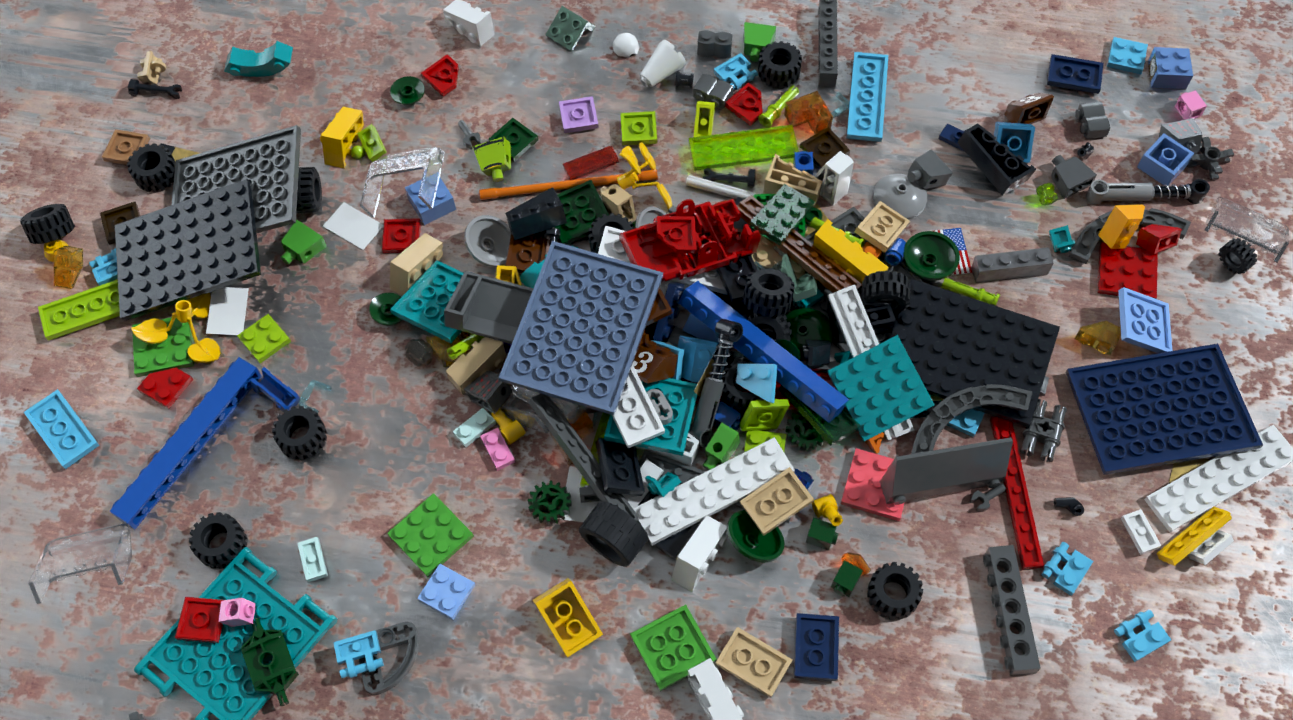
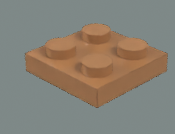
M115 129L102 158L106 162L127 165L129 156H133L132 152L139 150V147H145L150 138L147 134Z

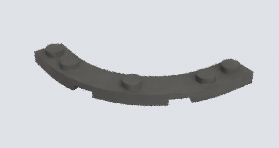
M1151 208L1150 210L1144 209L1143 219L1139 226L1146 227L1155 224L1178 227L1182 229L1179 238L1183 239L1191 222L1174 214ZM1112 211L1099 216L1097 220L1086 226L1078 237L1069 257L1087 264L1095 246L1101 240L1098 235Z
M990 384L973 388L969 387L950 395L934 407L921 424L911 454L933 451L935 443L945 426L967 410L981 406H1002L1027 412L1032 391Z

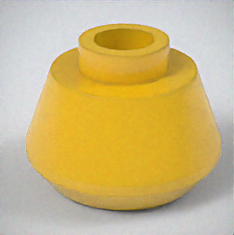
M58 239L44 244V256L50 262L62 261L69 254L70 248L65 241Z

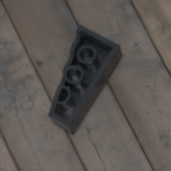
M978 123L965 130L957 142L1002 196L1028 181L1036 170L1034 166H1028L1024 163V159L1021 156H1015L1010 152L1007 145L997 142L996 137Z

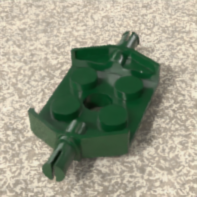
M255 618L252 624L254 629L253 635L240 649L255 691L261 694H275L280 706H285V704H289L285 691L299 674L293 664L283 636L284 633L281 630H264L260 618ZM271 654L273 656L272 662L268 665H263V658Z

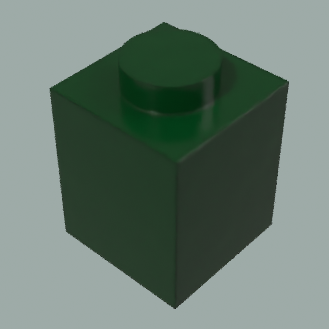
M813 517L806 543L829 550L831 544H836L839 533L835 532L837 526Z
M844 560L832 582L831 588L840 596L846 595L850 597L863 570Z

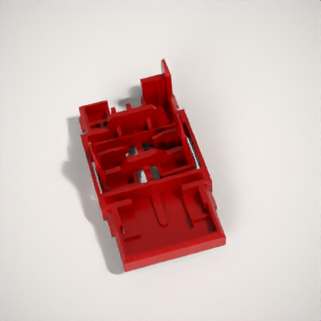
M686 199L678 204L676 212L662 215L695 216L696 253H687V255L686 253H676L657 237L656 218H654L652 224L649 223L639 228L622 232L619 235V239L631 264L663 272L661 283L663 280L667 281L674 278L682 280L685 274L687 278L729 265L730 260L735 263L739 256L743 257L757 253L761 239L759 231H753L752 233L748 224L744 225L741 237L738 236V230H735L733 225L734 222L739 221L741 213L734 199L724 200L714 205H711L710 201L695 205L692 199ZM702 229L704 233L709 232L710 236L702 235ZM702 240H708V243L702 245Z

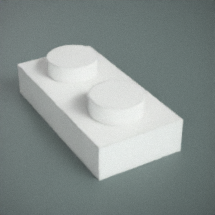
M1141 509L1121 517L1140 555L1161 547L1158 538Z
M1218 530L1188 554V557L1206 565L1234 542L1233 537L1229 533Z

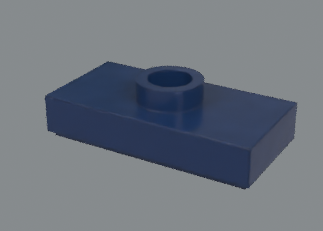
M947 123L938 139L964 151L957 143L964 131Z

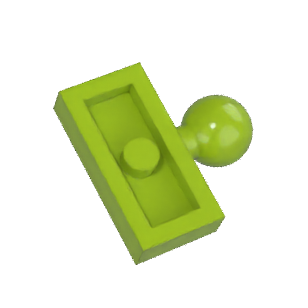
M372 124L357 133L362 146L356 145L351 149L353 158L361 159L366 152L372 162L387 153L376 128Z

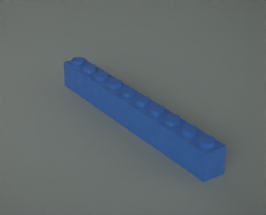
M699 281L684 289L678 302L681 306L714 332L717 322L721 319L740 323L743 327L742 337L739 341L734 342L732 346L754 364H776V381L828 423L842 412L849 400L712 291Z
M240 357L229 366L227 372L217 380L212 390L207 392L201 403L192 410L191 415L180 424L175 434L153 456L149 465L142 469L138 478L127 487L122 497L113 504L110 512L118 520L134 530L140 525L252 389L251 380L254 378L258 381L262 377L257 367Z

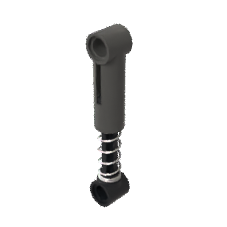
M728 319L719 320L715 326V334L719 338L718 343L720 344L716 347L718 351L717 355H714L716 358L715 362L711 364L713 366L712 372L709 373L711 377L705 378L694 421L689 429V434L699 440V446L703 448L707 447L714 435L712 427L725 384L721 378L722 374H725V365H728L726 360L730 356L729 349L733 347L734 342L740 340L743 334L742 325Z

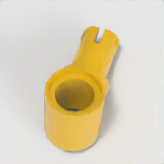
M500 408L495 414L491 413V416L500 426V433L507 444L511 445L526 434L522 425L517 420L509 419Z
M832 494L812 502L813 510L818 518L823 516L833 526L841 525L843 519L837 511L838 506Z

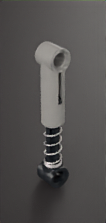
M1098 179L1091 183L1086 198L1095 205L1101 204L1103 201H1151L1154 197H1160V199L1162 197H1168V199L1170 197H1176L1177 199L1178 197H1183L1192 204H1200L1209 192L1210 185L1203 179H1196L1192 184H1181L1180 186H1153L1152 183H1107L1104 180Z

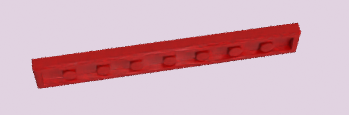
M991 417L990 422L994 440L1010 437L1013 440L1007 473L1003 483L1006 487L1005 492L1022 570L1043 568L1044 562L1013 423L998 417Z

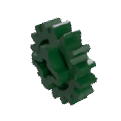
M806 409L805 413H803L801 410H798V415L793 413L791 419L787 420L788 426H786L785 430L788 433L787 439H792V446L798 444L799 450L802 446L805 447L806 451L809 450V447L816 450L817 444L822 447L823 442L827 440L829 428L826 426L828 422L826 420L822 421L823 418L820 415L817 416L814 411L809 413V409ZM810 426V429L804 434L805 430Z
M550 480L549 485H546L543 481L542 487L535 486L536 492L530 491L531 498L528 499V504L530 505L528 508L530 512H533L532 516L534 519L539 517V523L546 520L547 525H550L551 520H554L557 524L559 517L564 520V513H570L568 507L572 506V501L569 500L571 495L566 493V486L561 488L560 482L553 485L552 480Z

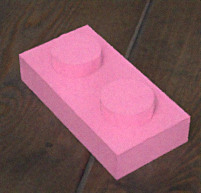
M498 428L480 436L497 471L515 463V459Z

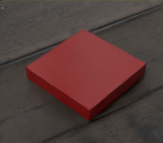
M420 218L384 219L383 254L402 253L420 237Z
M185 597L175 638L185 641L219 643L223 623L219 622L221 601L224 600Z

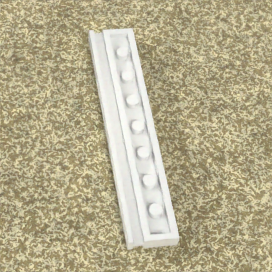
M855 284L829 294V301L852 357L879 345ZM910 418L884 431L886 441L914 431Z

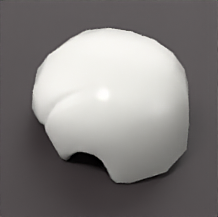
M630 33L619 34L612 44L614 53L629 58L632 54L637 55L640 48L636 37Z

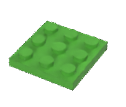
M165 318L161 320L165 321L168 327L171 318ZM176 318L171 330L167 331L168 338L161 343H146L133 334L134 374L136 377L147 376L150 373L172 368L183 369L194 366V361L189 358L187 353L189 346L193 344L188 322L182 323Z
M434 493L387 533L427 577L437 569L439 564L445 563L474 537L473 533Z
M686 604L630 633L660 692L687 678L689 669L711 658L713 663L717 661Z

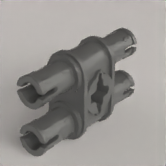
M1038 399L1029 428L1026 427L1023 431L1024 442L1020 452L1025 455L1028 449L1027 456H1032L1037 441L1044 444L1040 459L1045 461L1047 457L1046 462H1053L1056 447L1061 444V434L1065 429L1063 421L1067 408L1063 406L1060 411L1061 405H1055L1052 418L1049 419L1043 417L1047 402L1043 400L1040 406L1041 399Z

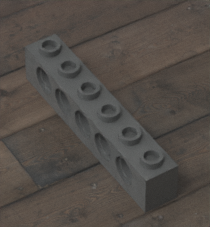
M819 0L818 86L836 87L838 75L837 0Z
M1014 545L989 547L983 555V563L985 567H988L987 582L989 587H992L991 601L993 607H996L997 610L996 625L1000 628L1002 634L1000 636V645L1002 649H1005V668L1009 670L1010 676L1036 674L1041 667ZM997 566L1003 567L1006 572H1000L997 569ZM1001 586H1006L1010 593L1004 592ZM1005 606L1012 607L1014 613H1009ZM1010 627L1017 628L1019 634L1012 633ZM1014 647L1020 648L1023 651V655H1018Z

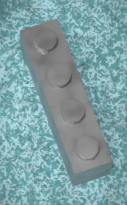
M1047 247L977 255L974 258L971 269L975 283L1048 275L1054 263L1050 249Z

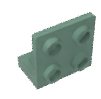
M561 6L546 32V36L573 51L586 29L592 32L595 26L564 6Z
M784 254L782 262H780L781 269L779 270L782 273H786L788 277H791L792 282L795 284L794 301L797 302L817 295L818 280L810 274H804L797 279L787 254Z

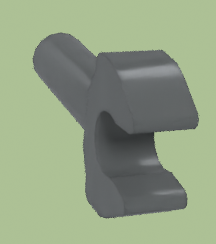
M463 120L459 121L458 125L466 136L463 139L464 145L469 149H473L472 140H475L477 144H481L480 134L478 132L471 133Z
M1000 484L985 494L977 490L973 493L970 503L981 500L983 504L979 505L976 511H986L990 507L989 501L1006 491V487Z

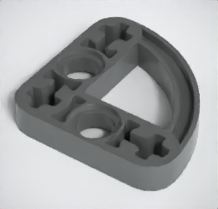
M402 622L375 630L378 635L381 651L407 643L408 648L400 666L385 680L382 667L376 668V671L373 672L366 671L361 673L365 690L369 694L379 695L392 689L411 670L417 656L419 644L418 632L413 623ZM405 628L413 630L409 632L410 636L408 637L405 634H401L405 632ZM396 630H397L398 634H401V635H398V637L400 638L399 640H397V636H396V634H395V632H394V631H396ZM385 633L392 634V640L386 644L382 643V636ZM379 653L373 655L374 660L379 659ZM365 657L359 659V664L366 662ZM370 675H374L375 680L380 683L377 684V689L369 687L373 683Z

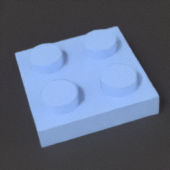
M439 564L417 599L421 603L454 620L475 587V582Z

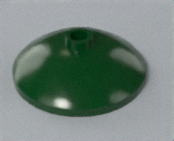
M924 231L913 235L906 242L903 258L908 269L916 276L926 280H941L955 272L960 261V254L956 244L946 235L934 231Z
M799 308L785 315L787 317L786 321L791 324L789 328L792 329L790 342L796 345L800 355L802 345H805V339L829 340L832 345V325L829 319L820 311L812 308ZM803 328L807 329L805 333H801L800 330Z
M745 510L734 513L727 523L728 537L735 549L746 558L757 562H772L782 554L785 542L778 526L766 535H763Z

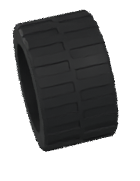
M605 501L599 502L579 527V533L586 543L606 559L623 567L631 564L648 540L647 532L638 521L616 505Z

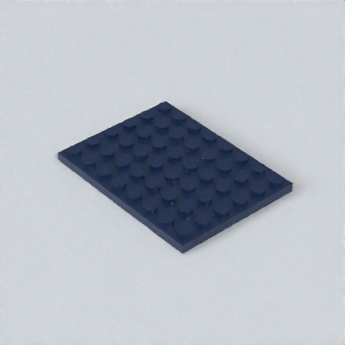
M1218 343L1068 368L1066 370L1067 378L1103 475L1255 450L1263 446Z

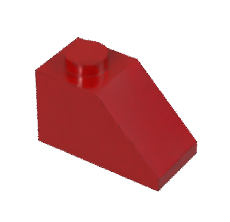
M1155 224L1148 225L1139 230L1136 245L1156 254L1177 246L1182 229Z

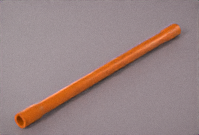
M657 169L641 171L637 175L639 181L642 182L658 180ZM623 174L505 188L480 189V200L541 193L552 187L555 191L567 190L589 180H592L594 186L618 184L617 177Z

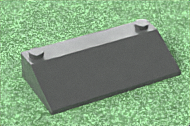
M465 271L444 310L445 326L512 344L533 288Z
M1012 437L895 457L880 480L886 503L899 505L907 500L987 486L989 488L999 486L1006 477L1013 443Z

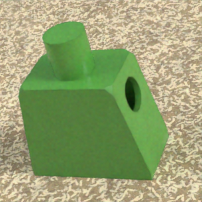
M744 23V54L750 55L751 61L758 62L762 48H766L767 44L774 42L776 26Z
M296 220V223L291 226L281 240V244L286 252L280 258L288 265L294 259L301 263H306L326 248L327 245L323 236L299 220Z
M721 423L705 448L707 459L702 466L707 470H711L717 464L721 465L728 461L740 444L739 433Z

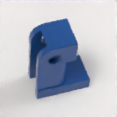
M265 367L261 369L263 379L260 382L254 378L251 380L253 390L257 394L263 392L275 402L276 407L282 412L286 409L288 411L291 410V407L296 406L300 402L298 394L278 380Z

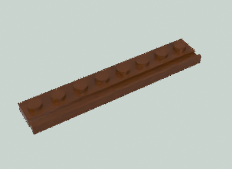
M752 195L739 202L737 207L741 213L740 218L756 231L758 230L762 236L783 253L787 254L789 258L832 293L854 284L857 291L861 289L862 284Z

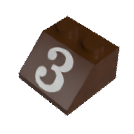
M1037 93L1028 95L1018 101H1012L1007 106L1005 117L1010 123L1033 124L1044 120L1054 96L1052 94Z
M645 341V343L639 344L633 366L640 380L645 383L664 380L675 376L678 355L671 352L669 348L658 346L654 341Z

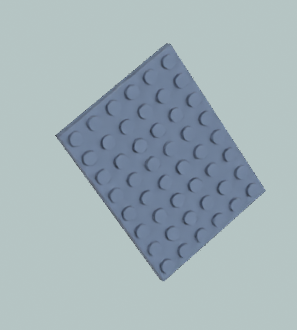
M552 241L503 365L499 381L615 415L658 293L663 272Z

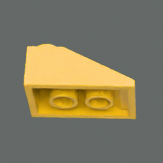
M569 578L533 599L534 604L567 657L603 635Z

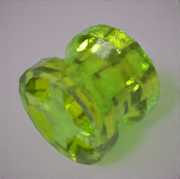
M1052 183L1042 184L1036 189L1037 195L1040 196L1039 201L1041 205H1050L1057 201L1058 196L1054 192L1055 187Z

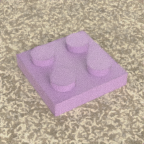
M593 96L559 101L564 133L599 128Z

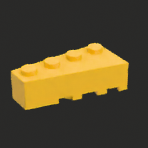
M829 219L815 233L813 245L861 284L864 277L869 276L871 273L888 271L889 267L870 252L865 253L858 242L848 240L845 237L846 233L841 229L837 231L831 226L833 223Z

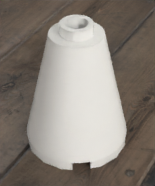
M662 40L658 44L640 74V82L645 87L655 86L682 69L686 64L680 51L677 53L674 50L675 46L667 40Z

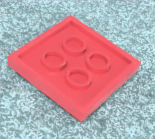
M856 448L841 505L900 521L904 503L899 505L894 503L887 504L880 484V480L894 459Z

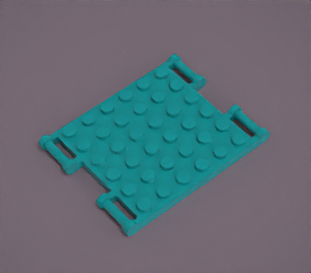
M245 547L198 598L218 600L244 598L256 603L253 620L255 621V618H260L264 630H281L284 633V639L296 668L326 632L337 623L338 618L325 612L307 594L303 595L295 605L290 603L267 584L277 575V570L273 567H268L254 556L249 548ZM247 560L260 570L263 575L260 578L257 577L242 563ZM303 608H308L324 621L323 624L319 626L302 612ZM178 619L134 668V672L138 675H143L160 690L159 693L164 697L170 695L176 684H178L204 706V709L197 715L195 720H209L208 718L211 714H214L219 720H252L273 695L261 694L255 691L240 649L253 635L254 629L252 624L236 627L223 624L219 643L177 640L175 635L179 623ZM271 654L266 655L262 660L263 665L270 664L273 656ZM151 663L170 677L166 683L148 668Z

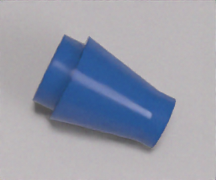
M896 239L885 252V260L888 264L898 265L902 262L906 244L903 239Z

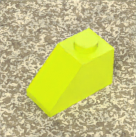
M697 102L693 139L711 140L715 112L714 102Z

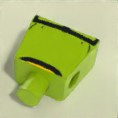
M501 137L473 146L482 172L487 176H492L493 182L503 181L502 172L511 169L510 142L505 137Z

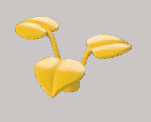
M643 142L639 144L640 151L646 160L640 167L631 147H624L619 155L627 160L632 169L617 177L619 186L624 190L631 186L633 189L656 186L669 210L672 207V200L663 184L659 182L636 184L639 181L637 175L641 173V169L647 165L650 166L651 170L656 169L655 160Z
M210 293L189 300L178 301L175 304L176 312L172 313L168 327L165 321L155 318L146 320L138 326L131 328L133 334L141 341L150 344L161 343L168 338L167 331L171 330L177 318L182 323H189L194 342L196 343L188 348L187 353L191 360L199 363L214 362L219 359L221 354L218 343L213 339L204 338L200 342L198 341L192 323L193 316L197 318L208 317L211 301Z

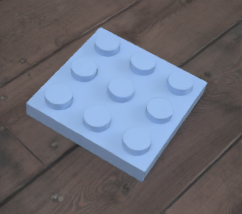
M1125 287L1118 290L1121 340L1156 353L1172 351L1169 304Z

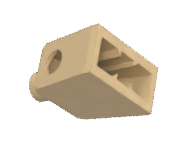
M616 184L608 188L603 186L599 190V195L609 215L610 213H614L616 216L621 214L622 218H628V222L636 219L631 194Z

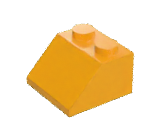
M1143 204L1115 205L1098 236L1111 249L1126 248L1143 219L1145 206Z

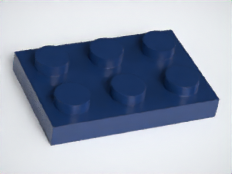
M1051 54L1047 85L1099 94L1104 63Z
M679 282L668 284L665 298L673 314L658 320L653 336L654 340L663 341L669 339L674 330V320L678 318L680 313L678 302L684 292L685 284Z
M797 613L794 678L837 681L839 616Z

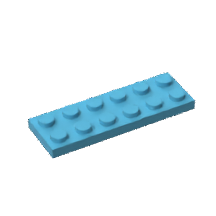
M854 52L846 139L882 142L889 55Z

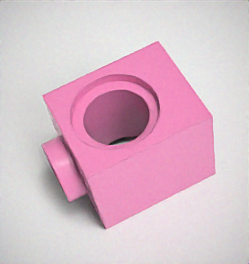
M1196 90L1180 95L1175 105V108L1184 120L1201 117L1207 107Z
M244 598L221 601L219 622L231 627L253 624L256 603Z

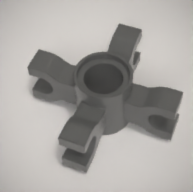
M1202 137L1200 145L1202 154H1194L1187 167L1191 168L1200 165L1201 168L1209 170L1211 180L1219 179L1218 174L1223 172L1218 163H1229L1231 161L1229 157H1233L1234 152L1232 149L1220 151L1218 148L1211 146L1209 137Z

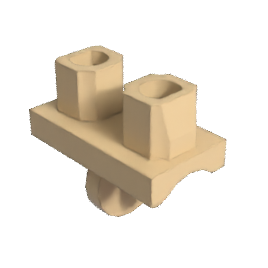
M148 51L146 58L140 61L143 71L138 72L137 78L142 83L158 84L159 74L165 72L166 65L162 62V59L156 58L152 51Z

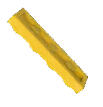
M1212 507L1158 551L1157 556L1159 560L1174 566L1230 521L1232 519L1230 512Z

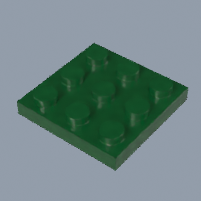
M592 180L557 194L563 204L567 223L554 227L560 229L559 239L562 244L568 245L589 236V228H591L592 222H596V218H602L604 214L609 216Z

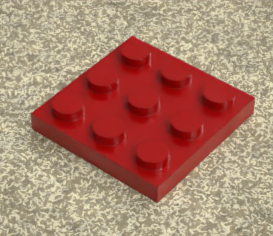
M1101 242L1099 246L1097 293L1119 296L1118 290L1125 287L1157 299L1158 253L1153 254L1144 248L1130 246L1121 249H1111L1106 243Z

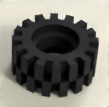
M1233 238L1219 249L1218 253L1221 256L1219 258L1220 261L1224 262L1223 266L1227 265L1229 271L1232 269V273L1237 272L1238 274L1245 273L1256 264L1257 254L1253 253L1255 252L1254 248H1250L1252 245L1250 243L1246 244L1245 240L1241 241V238Z

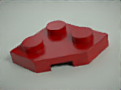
M445 55L421 72V76L444 97L457 87L459 67L449 55Z
M748 82L725 102V107L751 126L763 113L761 91Z
M695 216L656 217L657 237L676 253H696Z
M172 368L148 374L137 390L170 409L193 381V378L178 368Z

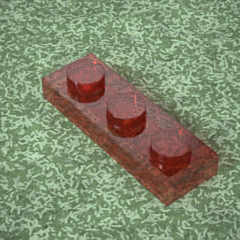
M608 146L563 163V169L569 180H574L619 163V159L613 147Z

